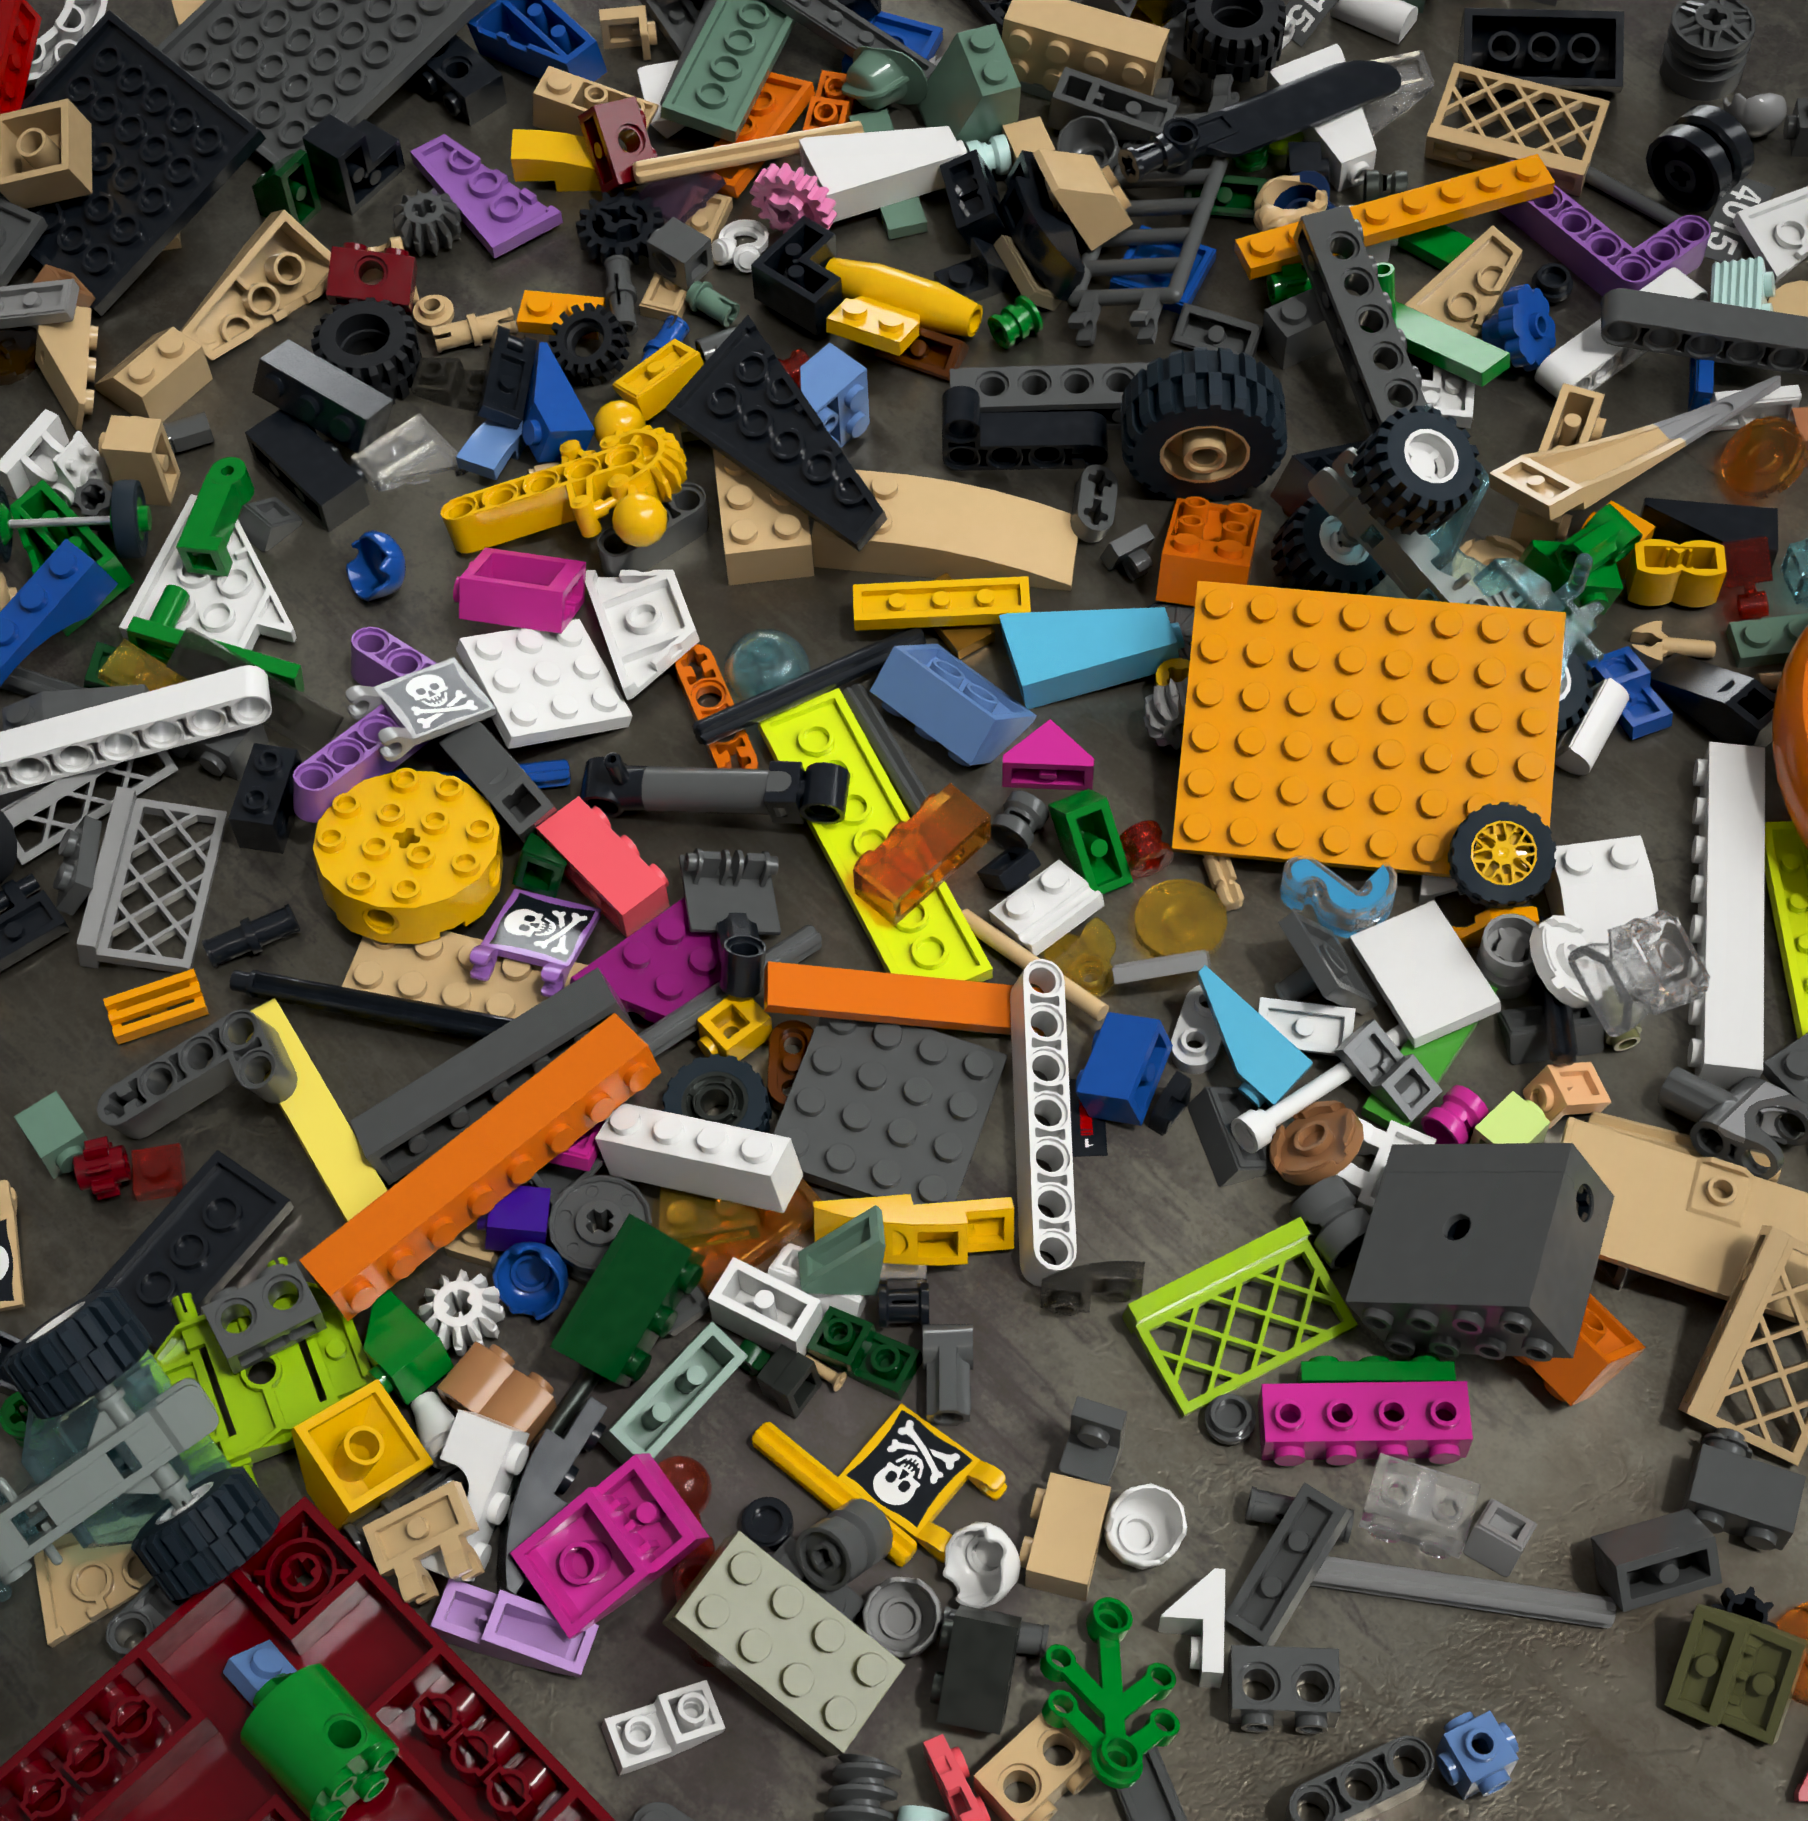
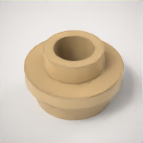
M442 295L425 296L417 301L413 308L415 322L428 333H432V326L437 327L452 323L455 314L452 302Z

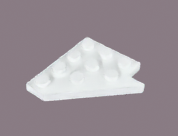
M191 494L119 626L123 638L128 639L126 629L133 616L149 620L164 588L167 585H176L186 590L190 595V599L175 627L177 629L251 651L260 634L294 643L297 638L294 628L238 519L227 544L228 552L233 561L228 577L187 572L176 546L197 499V495Z

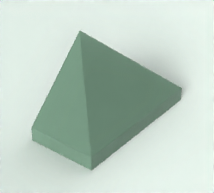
M875 1205L799 1251L801 1289L806 1293L877 1296L886 1247L882 1210Z

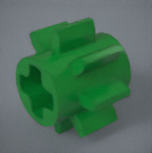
M1301 262L1284 265L1281 267L1280 272L1267 275V291L1272 305L1312 288Z

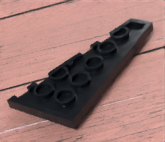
M747 315L667 405L665 410L671 419L860 552L886 522V514L862 478L849 463L835 439L831 437L790 374L782 366L770 345L764 340L752 319Z

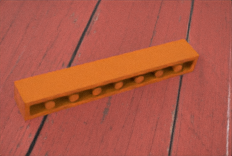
M614 1012L299 1259V1261L325 1296L347 1321H350L358 1313L368 1309L377 1298L397 1282L411 1275L416 1267L436 1251L450 1244L460 1232L475 1220L490 1212L509 1193L521 1184L529 1181L548 1162L560 1153L568 1150L582 1135L599 1122L607 1119L621 1104L638 1091L646 1088L655 1077L662 1073L648 1044Z

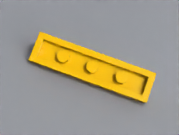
M1028 576L853 584L854 629L858 631L1000 624L999 615L1031 612Z

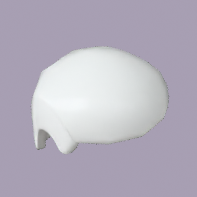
M1152 1483L1125 1490L1113 1502L1103 1525L1108 1549L1121 1563L1141 1570L1162 1565L1171 1558L1185 1538L1188 1528L1182 1503L1170 1490Z
M988 1522L972 1523L955 1531L945 1546L943 1576L951 1580L958 1591L955 1599L961 1605L983 1609L996 1604L1006 1597L1019 1579L1021 1562L1018 1551L1011 1539L1000 1527Z

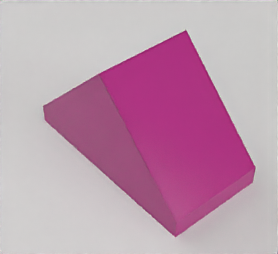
M1050 719L1003 755L1002 787L1086 790L1089 788L1093 790L1094 758Z

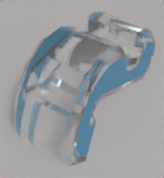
M1310 854L1298 855L1288 859L1284 865L1280 895L1284 904L1293 912L1301 913L1305 905H1312L1320 925L1332 930L1335 935L1348 939L1351 935L1386 921L1390 916L1398 887L1397 873L1389 862H1385L1358 891Z

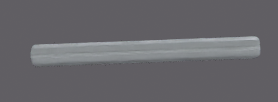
M1327 1556L1310 1584L1312 1586L1607 1629L1612 1627L1616 1617V1603L1611 1597L1331 1556Z

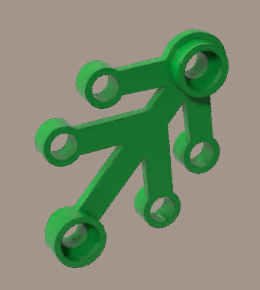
M1104 1597L1096 1601L1086 1618L1088 1635L1097 1644L1099 1685L1076 1662L1074 1653L1064 1645H1051L1040 1661V1670L1047 1679L1053 1682L1065 1681L1102 1719V1731L1078 1709L1079 1706L1076 1698L1065 1690H1055L1050 1693L1042 1707V1716L1052 1727H1067L1090 1751L1089 1764L1091 1770L1102 1783L1112 1788L1125 1789L1133 1786L1141 1776L1143 1771V1755L1155 1746L1165 1747L1171 1744L1180 1730V1722L1177 1716L1165 1708L1153 1710L1143 1728L1130 1737L1126 1735L1125 1720L1152 1699L1157 1701L1166 1699L1176 1684V1676L1167 1665L1153 1663L1148 1666L1139 1681L1123 1692L1120 1642L1131 1628L1133 1617L1131 1611L1123 1602L1115 1598ZM1052 1659L1059 1661L1064 1667L1057 1666ZM1153 1678L1160 1680L1163 1685L1157 1684ZM1054 1705L1061 1706L1066 1713L1058 1711ZM1156 1723L1163 1725L1167 1731L1159 1729Z

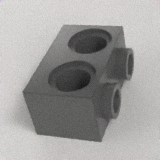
M296 1261L286 1266L284 1264L272 1265L259 1273L257 1280L239 1289L237 1287L226 1288L215 1294L210 1299L209 1304L201 1307L233 1374L327 1328L323 1314ZM284 1294H294L299 1297L296 1304L289 1309L279 1310L273 1307L275 1301ZM238 1317H247L252 1320L250 1326L241 1333L226 1331L229 1323Z
M1231 1645L1228 1658V1724H1241L1242 1730L1258 1733L1271 1731L1274 1729V1725L1295 1726V1731L1302 1734H1322L1328 1731V1727L1336 1728L1341 1713L1339 1649ZM1251 1681L1261 1682L1268 1687L1271 1696L1260 1701L1251 1699L1245 1694L1243 1686ZM1304 1683L1315 1684L1322 1690L1324 1699L1319 1702H1308L1300 1697L1297 1687Z

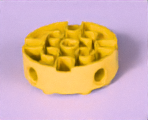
M400 768L392 773L365 779L347 793L337 795L332 802V806L325 811L317 822L313 854L322 895L327 905L336 912L337 919L347 929L356 934L381 943L422 944L440 939V932L454 929L461 923L466 927L483 916L500 891L503 871L500 827L490 803L469 784L461 781L456 776H446L432 771H415L412 768Z

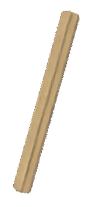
M852 121L640 160L632 164L633 176L637 184L800 155L799 139L864 133L863 126L860 121Z

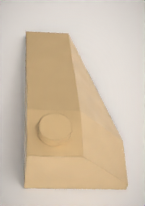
M286 210L272 212L245 243L180 332L203 347L205 356L210 361L215 360L250 339L258 332L320 297L327 289L331 252Z

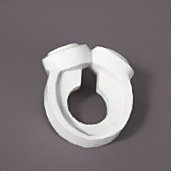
M750 219L737 220L727 224L720 231L719 238L715 239L711 244L713 262L718 266L734 264L742 272H752L751 264L768 247V229L761 222ZM745 235L756 239L755 242L736 247L737 240L734 238Z

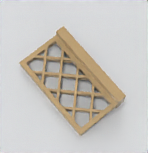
M1454 62L1433 123L1431 122L1426 136L1425 157L1479 171L1511 160H1518L1538 154L1554 179L1555 185L1565 193L1580 196L1610 101ZM1458 78L1475 81L1480 90L1462 98L1456 88ZM1507 89L1514 91L1519 100L1501 108L1493 94ZM1451 98H1453L1455 101L1452 104H1450ZM1486 98L1494 112L1476 120L1468 106ZM1541 99L1551 100L1558 110L1540 118L1532 103ZM1525 108L1533 122L1515 130L1507 115ZM1581 108L1598 112L1594 121L1582 127L1578 126L1571 113ZM1461 110L1469 123L1458 129L1442 125L1446 116ZM1563 117L1571 132L1554 140L1546 125ZM1499 120L1507 134L1496 139L1486 136L1481 128ZM1538 129L1546 144L1536 149L1525 146L1521 137ZM1591 133L1589 140H1587L1585 135ZM1577 139L1585 152L1582 160L1564 156L1559 147Z
M1762 1225L1678 1410L1716 1428H1729L1738 1431L1745 1437L1746 1442L1798 1466L1808 1446V1412L1803 1421L1799 1410L1808 1407V1399L1796 1402L1786 1375L1808 1368V1360L1783 1368L1773 1340L1800 1331L1808 1352V1321H1804L1794 1295L1795 1293L1807 1290L1808 1282L1791 1287L1784 1269L1793 1249L1808 1256V1244L1773 1226ZM1780 1279L1784 1290L1773 1294ZM1787 1297L1797 1324L1770 1334L1763 1316L1767 1304ZM1757 1326H1759L1762 1337L1751 1340ZM1765 1343L1776 1371L1748 1380L1742 1364L1747 1349ZM1737 1372L1741 1383L1730 1386ZM1779 1378L1789 1405L1761 1414L1751 1387ZM1742 1390L1745 1391L1754 1415L1753 1418L1732 1424L1716 1416L1725 1396ZM1792 1412L1799 1432L1789 1451L1772 1443L1765 1422ZM1758 1425L1762 1438L1745 1430V1428Z

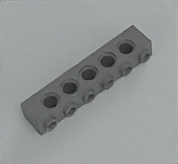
M1349 205L1301 216L1293 239L1369 435L1390 415L1401 409L1391 404L1389 400L1398 401L1403 405V408L1406 407L1408 410L1413 406H1423L1425 411L1428 412L1433 406L1431 403H1426L1421 390L1422 379L1420 372L1415 365H1411L1406 352L1407 341L1402 329H1397L1392 317L1393 308L1390 296L1387 292L1382 291L1377 279V263L1372 255L1368 256L1363 243L1364 234L1360 221L1353 218ZM1333 253L1339 254L1345 259L1336 258ZM1346 290H1353L1356 293H1358L1359 296L1351 295ZM1360 326H1366L1373 330L1374 333L1366 332ZM1375 363H1381L1389 370L1380 369Z
M1150 362L950 369V388L954 386H968L975 389L980 396V413L1093 411L1102 414L1106 418L1107 430H1121L1120 404L1122 403V394L1131 382V379L1142 368L1147 370V365Z

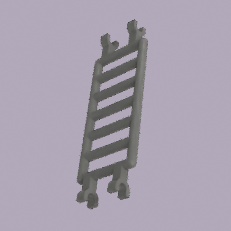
M1232 74L1216 75L1213 85V98L1208 112L1175 114L1173 118L1182 117L1195 120L1238 103L1240 99L1238 92H1231ZM1158 79L1154 88V97L1178 105V110L1181 101L1179 96H1172L1173 79ZM1125 140L1122 149L1125 147L1136 148L1143 144H1140L1141 140ZM1206 154L1201 157H1211L1214 155ZM1214 156L1210 168L1190 169L1182 174L1153 171L1144 175L1143 179L1137 183H1129L1123 176L1119 163L1115 166L1113 173L1121 184L1122 190L1203 185L1200 197L1134 200L1130 201L1132 206L1126 209L1129 217L1193 214L1189 227L1123 230L1093 251L1086 244L1081 257V261L1085 266L1084 278L1067 300L1070 306L1078 307L1077 312H1073L1068 321L1070 329H1078L1075 340L1077 346H1093L1097 331L1096 323L1102 306L1139 305L1138 310L1133 311L1129 320L1131 327H1139L1136 338L1138 344L1155 343L1158 333V319L1163 305L1178 303L1183 296L1230 158ZM1183 244L1179 257L1098 260L1102 247ZM1172 274L1168 287L1087 290L1091 277Z

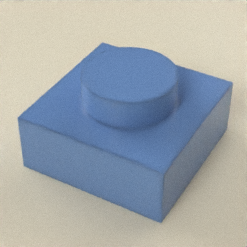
M269 1639L230 1657L223 1673L255 1709L253 1699L266 1682L278 1674L294 1673L297 1670Z

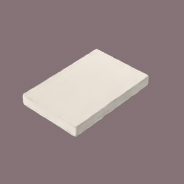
M1435 900L1350 936L1351 947L1414 1048L1501 1011V1001Z

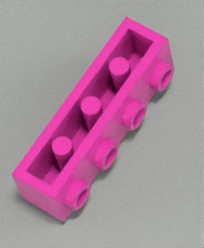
M1467 1381L1261 1384L1258 1399L1261 1460H1274L1276 1464L1281 1466H1296L1304 1463L1305 1460H1326L1331 1465H1349L1356 1462L1357 1459H1377L1381 1464L1396 1465L1408 1461L1409 1458H1429V1461L1435 1464H1450L1457 1462L1460 1458H1466L1473 1441Z

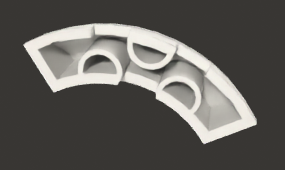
M64 0V8L53 27L40 38H37L26 87L35 85L36 81L77 45L105 15L108 0Z

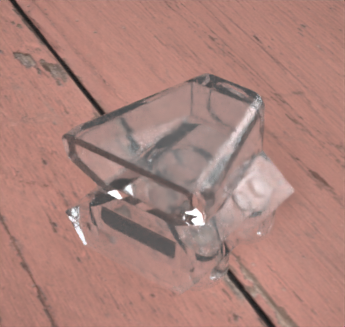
M1658 910L1650 916L1634 918L1623 925L1607 929L1608 943L1586 944L1576 948L1568 955V963L1605 1032L1611 1037H1617L1632 1030L1649 1012L1655 1016L1702 998L1709 987L1710 975L1678 917L1672 916L1665 910Z

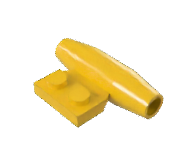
M831 258L825 269L841 278L842 299H844L826 318V332L900 356L919 336V327L938 333L972 337L980 326L983 315L982 306L939 282L880 263Z

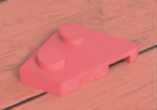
M943 1734L923 1742L924 1758L948 1814L952 1816V1821H991L982 1798L974 1796L966 1780L970 1777V1772L960 1748L956 1746L950 1749Z

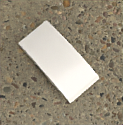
M704 1680L659 1694L653 1704L606 1718L601 1728L618 1774L621 1776L693 1748L723 1733L725 1725L708 1682Z

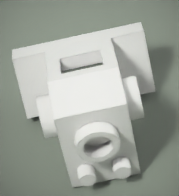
M47 409L39 415L0 459V484L4 488L6 495L15 499L20 498L30 486L36 485L43 479L70 507L71 505H77L74 503L76 487L84 485L89 478L104 480L107 484L110 482L105 459L100 456L99 451L92 448L82 432L77 431L69 443L59 415ZM38 446H40V447L34 452V454L29 458V456L33 453V451H34Z

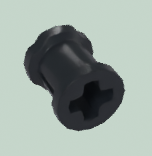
M921 1283L919 1288L889 1289L887 1284H879V1328H888L889 1323H920L922 1328L923 1324H930L929 1283Z

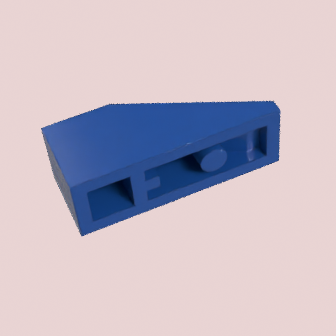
M540 342L534 356L523 415L522 434L525 443L529 445L538 463L560 462L561 453L559 447L562 443L572 439L578 440L581 448L587 451L595 428L548 343Z

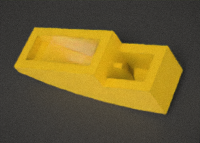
M513 129L511 163L515 182L555 181L557 192L601 191L583 136L545 130ZM632 187V188H628V189H624V190H636V187Z

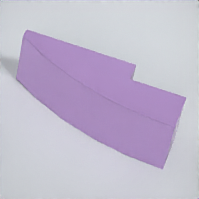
M449 1578L430 1627L444 1642L523 1666L580 1678L599 1625L594 1624L575 1638L569 1639L547 1606L503 1590L495 1594L468 1583Z

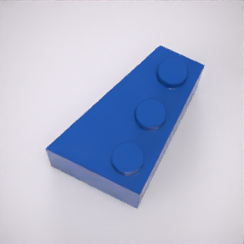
M496 0L467 23L479 54L539 79L542 78L548 66L593 82L608 72L597 41L552 0Z

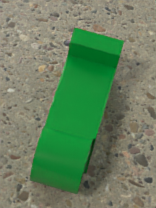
M225 457L218 460L212 465L205 477L176 546L188 573L227 577L229 575L233 561L228 552L227 544L242 505L251 500L255 490L245 463L240 458Z

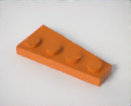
M771 72L735 143L786 134L809 104L811 95L815 96L813 82ZM720 139V141L715 142L713 147L733 144V142ZM765 161L703 172L701 175L703 188L707 191L738 198Z

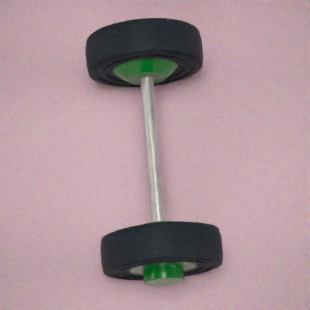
M131 479L114 482L111 493L110 516L15 520L12 519L6 492L0 486V564L7 563L10 560L13 528L110 524L116 550L120 558L144 557L148 545V532L152 529V516L150 506L146 505L140 481Z

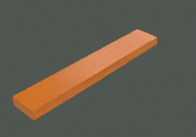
M768 961L764 968V1012L1011 1035L1010 993L1014 985ZM1032 987L1037 992L1044 993L1041 988ZM1032 1026L1035 1033L1039 1036H1044V1032L1041 1029Z

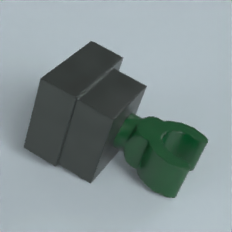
M744 1339L739 1348L748 1357L739 1368L752 1376H757L756 1379L763 1395L777 1402L781 1411L797 1419L822 1385L815 1362L782 1344L771 1357L758 1345L748 1339Z

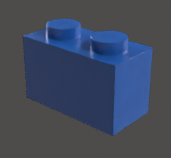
M1112 1012L1107 1013L1102 1028L1097 1030L1093 1037L1092 1052L1086 1067L1079 1072L1076 1079L1075 1092L1089 1117L1142 1126L1173 1047L1160 1019Z

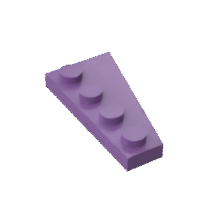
M445 134L410 151L414 165L439 194H449L453 203H456L457 208L460 210L462 221L494 259L563 223L561 211L552 205L547 208L538 202L537 195L525 187L520 190L508 182L507 175L498 169L490 170L481 164L480 157Z

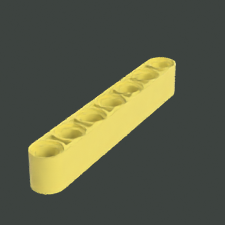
M273 998L250 1010V1012H253L276 1029L297 1074L298 1081L294 1093L286 1101L278 1103L344 1221L347 1223L384 1194L387 1189L375 1168L365 1158L353 1130L280 1005ZM253 1033L249 1035L246 1042L251 1039ZM271 1070L265 1075L264 1081L269 1077Z

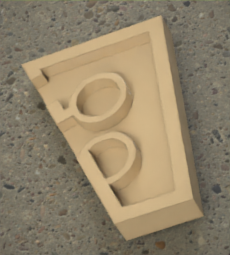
M1492 225L1405 305L1478 338L1482 332L1484 321L1489 319L1521 261L1523 250Z
M158 1511L64 1534L52 1543L63 1558L60 1565H54L43 1550L34 1555L47 1645L52 1648L130 1601L143 1590L152 1576L132 1550L131 1544L140 1529Z

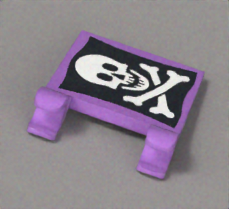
M514 888L482 943L474 947L470 953V962L474 964L470 971V978L488 981L494 970L497 958L500 956L543 967L541 980L545 981L541 989V995L547 997L554 995L564 988L571 968L601 917V909Z

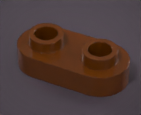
M799 1020L781 1022L773 1029L770 1035L767 1093L771 1105L780 1112H782L788 1098L783 1093V1090L792 1087L814 1032L811 1026ZM790 1045H796L801 1051L791 1054L785 1048Z

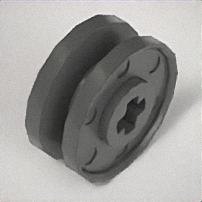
M598 1175L582 1178L563 1190L553 1203L548 1225L553 1249L565 1261L568 1276L581 1284L587 1285L629 1213L652 1225L649 1203L637 1187L622 1178Z

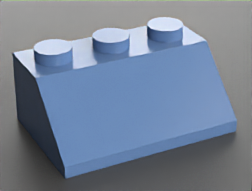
M939 644L894 646L870 689L871 693L882 700L881 705L886 711L895 716L908 719L916 725L914 730L920 736L929 741L939 742L949 750L948 756L951 759L967 767L991 763L1034 722L1037 716Z

